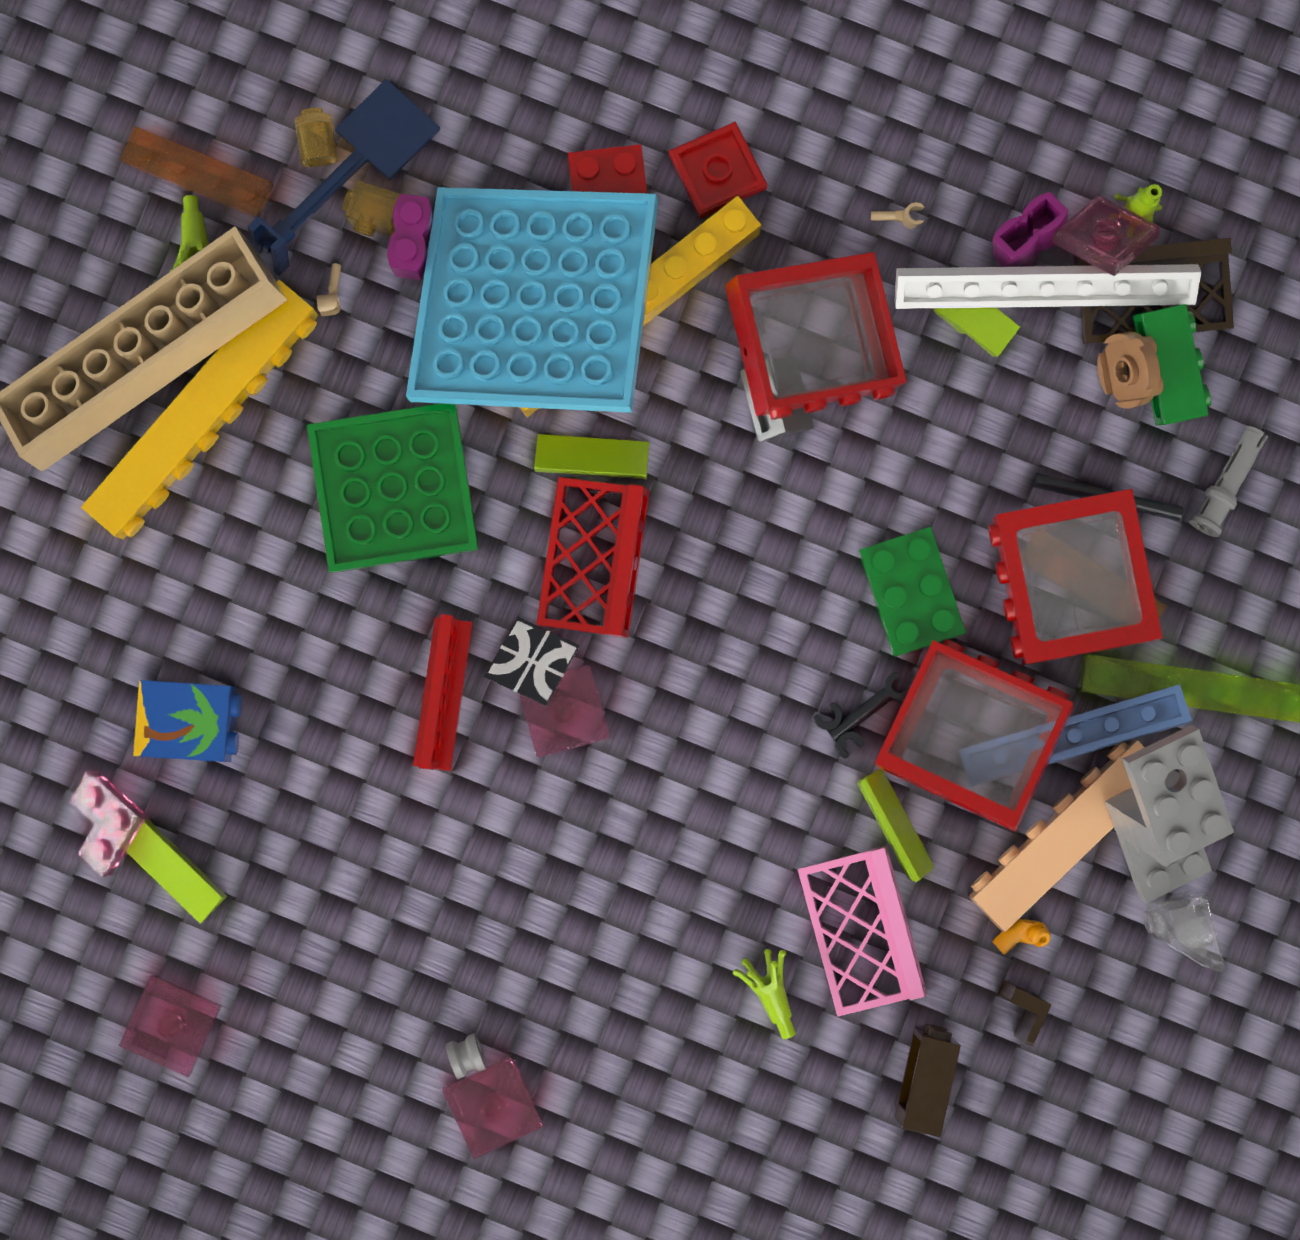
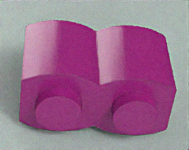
M1051 192L1039 195L1026 206L1022 216L1008 220L996 231L993 237V257L1002 267H1029L1035 261L1040 251L1055 246L1064 237L1068 229V209Z
M401 194L395 203L393 223L396 231L389 241L387 251L388 262L395 277L422 280L424 277L428 253L427 243L430 240L434 214L428 197Z

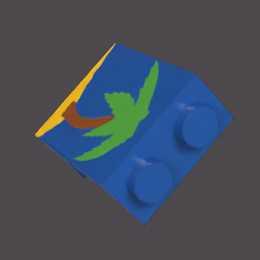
M139 680L133 756L231 762L232 755L237 754L239 747V734L234 732L235 717H240L242 697L236 694L237 687Z

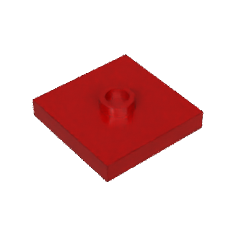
M736 121L668 151V156L699 219L719 211L737 196L744 200L767 190V182Z

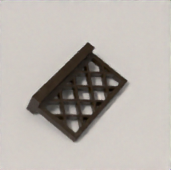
M1231 238L1087 252L1074 255L1075 266L1198 264L1201 270L1206 263L1219 262V280L1212 288H1209L1200 280L1199 287L1207 294L1195 309L1187 305V310L1192 311L1194 318L1201 323L1196 325V332L1234 328L1228 254L1232 253ZM1220 287H1221V297L1216 293V291H1217ZM1211 297L1222 306L1223 322L1209 323L1199 314ZM1137 305L1129 306L1120 317L1107 306H1095L1092 311L1090 306H1080L1083 344L1105 342L1111 335L1118 334L1115 331L1120 325L1127 331L1136 332L1125 322V319ZM1138 305V306H1140L1145 312H1152V311H1153V310H1152L1149 306H1147V305ZM1163 305L1161 309L1169 308L1171 305ZM1102 309L1116 322L1106 334L1093 335L1091 319Z

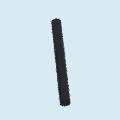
M1036 473L1033 487L1077 498L1117 492L1041 473ZM1134 496L1137 512L1175 521L1181 520L1183 507Z

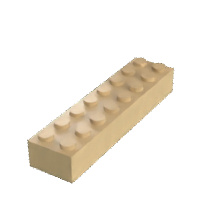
M233 227L1 390L0 422L19 457L43 472L287 301V298L255 246L236 227Z

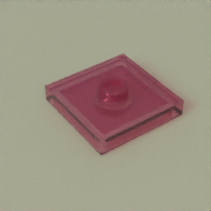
M1098 195L1054 232L1053 244L1115 276L1159 238L1161 227Z
M590 665L565 672L547 706L520 694L537 758L610 738Z
M151 975L119 1046L189 1077L222 1005L158 976Z
M512 1056L442 1089L473 1159L543 1127V1122Z

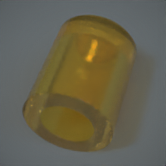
M321 108L302 110L301 116L294 120L301 165L304 167H322L334 164L338 161L331 115L323 113Z

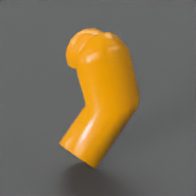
M1018 919L1006 932L1002 931L994 938L992 943L1005 955L1019 942L1033 944L1036 947H1044L1050 942L1051 934L1046 925L1040 921Z

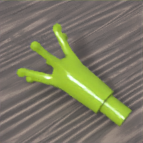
M1153 184L1146 188L1139 187L1138 193L1132 196H1123L1120 193L1115 194V200L1126 202L1120 213L1109 217V222L1114 223L1127 216L1132 221L1131 228L1126 235L1127 240H1132L1136 228L1139 224L1147 222L1149 233H1156L1157 230L1153 224L1154 211L1162 210V206L1159 204L1162 189L1159 185Z
M195 195L183 197L184 213L181 216V245L172 270L209 245L203 214L199 212L198 197Z
M766 949L764 951L767 965L766 976L761 977L747 958L742 960V965L746 966L749 970L747 976L739 969H735L733 975L741 978L755 992L771 1022L777 1025L782 1039H789L796 1032L790 1019L792 1013L783 981V962L786 951H779L778 962L771 959L772 951Z

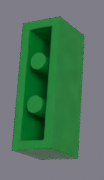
M1183 304L1134 315L1136 332L1141 336L1152 337L1157 346L1156 355L1160 367V376L1163 380V391L1151 400L1155 425H1168L1208 416L1207 407L1211 406V396L1207 385L1202 384L1200 370H1203L1204 362L1200 349L1195 348L1192 333L1196 332V322L1192 311H1188L1187 305Z

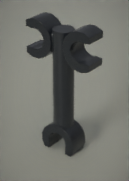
M894 672L887 676L883 689L843 719L841 709L835 703L828 705L834 713L832 722H823L818 714L813 716L817 727L827 730L828 734L836 742V752L843 759L849 757L843 748V744L847 739H853L859 747L865 745L863 738L859 734L850 731L893 699L902 700L906 698L910 687L902 693H897L892 688L893 681L900 676L899 672Z

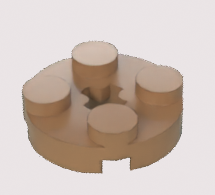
M1132 331L1108 337L1103 343H1108L1105 352L1099 353L1097 360L1099 380L1106 395L1113 394L1120 401L1116 402V405L1129 409L1145 405L1154 396L1161 394L1163 391V380L1160 376V367L1156 355L1157 346L1154 339L1150 336H1141L1137 332ZM1126 366H1129L1130 373L1127 372Z

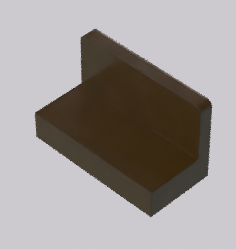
M1004 981L999 995L1025 1009L1014 1032V1036L1032 1047L1052 1004L1033 993Z

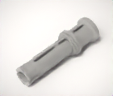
M1252 426L1245 428L1219 479L1214 486H1210L1205 490L1204 496L1206 498L1197 515H1193L1189 519V523L1194 528L1212 537L1220 536L1222 533L1220 526L1229 510L1235 509L1237 505V498L1235 496L1254 464L1257 455L1268 439V436L1263 431Z

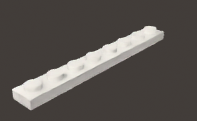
M1198 264L897 268L894 302L896 309L1196 305L1201 270Z

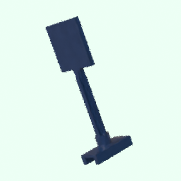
M385 79L335 128V132L350 144L355 151L283 221L279 220L273 227H270L261 217L257 216L248 225L250 242L255 246L259 255L263 251L266 254L270 253L272 255L274 272L280 276L290 266L287 244L295 238V232L365 163H371L388 180H391L440 131V127Z

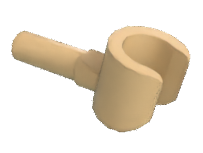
M915 202L908 205L904 210L871 211V220L901 222L906 228L913 229L922 224L924 220H913L909 215V211H921L924 209V206L921 203Z
M332 264L328 286L329 294L317 295V307L321 316L336 315L340 312L341 305L338 295L340 264Z

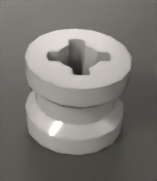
M476 1033L468 1035L465 1041L458 1043L453 1040L446 1043L448 1058L457 1079L465 1077L468 1071L475 1069L480 1072L487 1069L486 1059Z

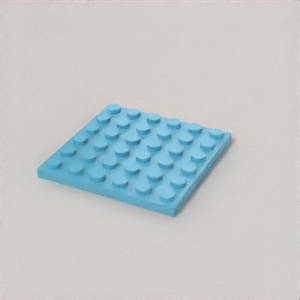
M437 187L406 392L407 399L410 402L632 413L659 202L657 195Z

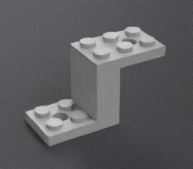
M1193 725L1122 758L1132 788L1105 801L1139 899L1146 904L1211 872L1212 869L1204 847L1234 833L1200 730Z

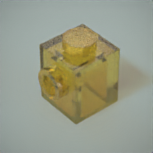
M357 180L354 190L349 189L343 203V211H346L345 216L349 223L353 225L352 229L354 231L371 237L374 236L375 232L392 237L395 231L393 210L400 194Z

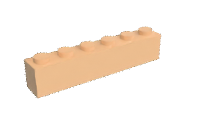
M1138 740L1129 741L1127 744L1123 742L1113 747L1107 754L1110 760L1100 770L1095 766L1087 772L1080 780L1083 786L1073 796L1068 792L1060 798L1052 807L1056 812L1046 822L1040 819L1034 823L1025 833L1028 839L1019 848L1015 845L1011 846L1000 856L998 861L1001 865L992 874L986 871L972 883L971 887L974 891L968 897L1000 930L1006 932L1114 828L1105 801L1132 788L1122 758L1145 748Z

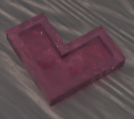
M97 770L86 771L70 799V802L94 823L93 828L77 854L102 877L112 876L147 814Z

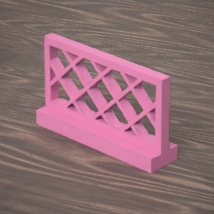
M887 845L799 868V877L837 1017L907 999L914 1000L925 997L927 990ZM865 860L869 877L863 888L844 878L843 875L851 863ZM843 866L839 874L831 870L832 868ZM823 871L836 879L826 897L812 890L808 874ZM839 882L859 892L849 911L830 900ZM870 882L872 883L875 895L866 891ZM863 895L878 905L880 913L873 925L853 914ZM815 898L823 902L819 910L817 909ZM826 905L846 916L836 934L821 924L820 915ZM849 919L869 929L859 948L840 937ZM880 919L882 920L885 932L876 927ZM873 932L888 942L890 950L883 962L863 951ZM825 935L833 939L829 947L827 946ZM836 941L856 952L846 971L831 961L830 952ZM859 955L879 966L870 984L850 974ZM890 956H892L895 969L886 964ZM883 969L897 977L901 992L885 995L873 987ZM835 972L843 976L839 983H837ZM847 978L866 989L859 1002L844 1006L840 988ZM869 992L877 996V998L865 1000Z

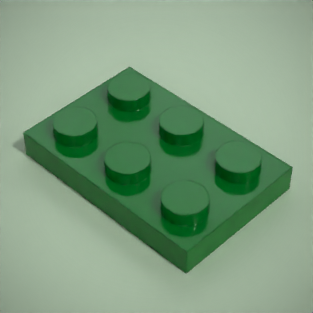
M931 527L858 550L893 657L930 646L933 640L942 642L944 639L948 640L966 634Z

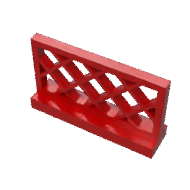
M558 477L536 625L629 638L650 491L647 488L631 484L627 486ZM567 487L582 489L589 499L573 513L565 504ZM589 490H596L600 492H598L595 496H592ZM609 492L622 494L621 508L608 517L597 501ZM594 505L605 521L587 533L577 520V517ZM564 510L568 516L562 520ZM619 518L618 528H616L612 522ZM573 521L584 537L566 549L559 540L560 530ZM609 526L616 535L615 546L602 554L592 538ZM588 542L599 558L582 570L571 554ZM559 547L563 553L556 558ZM613 555V562L611 566L607 559ZM567 558L578 574L561 586L554 577L555 566ZM604 563L611 573L610 582L597 591L586 575ZM582 579L594 595L576 607L565 591ZM553 583L557 590L551 594ZM608 592L607 602H605L601 596ZM561 595L572 609V612L561 620L547 619L549 604ZM598 600L605 609L603 626L590 625L580 612ZM577 616L581 623L569 621Z
M441 614V618L435 617L413 766L418 768L452 771L473 622L461 621L452 615Z

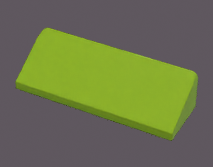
M538 434L534 470L535 472L647 479L649 442Z
M878 769L857 780V785L908 880L917 882L933 870V862L884 771Z
M142 818L120 844L200 924L227 897L148 818Z

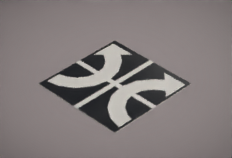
M517 617L484 677L547 706L580 645Z

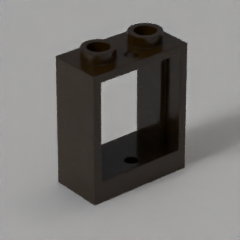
M925 1024L924 1030L914 1028L895 1118L902 1129L940 1138L961 1047L952 1037V1033L947 1032L948 1029L944 1027Z

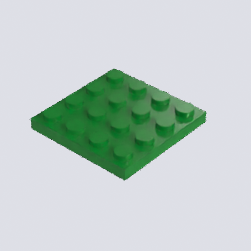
M440 403L307 424L329 573L479 550L456 404Z

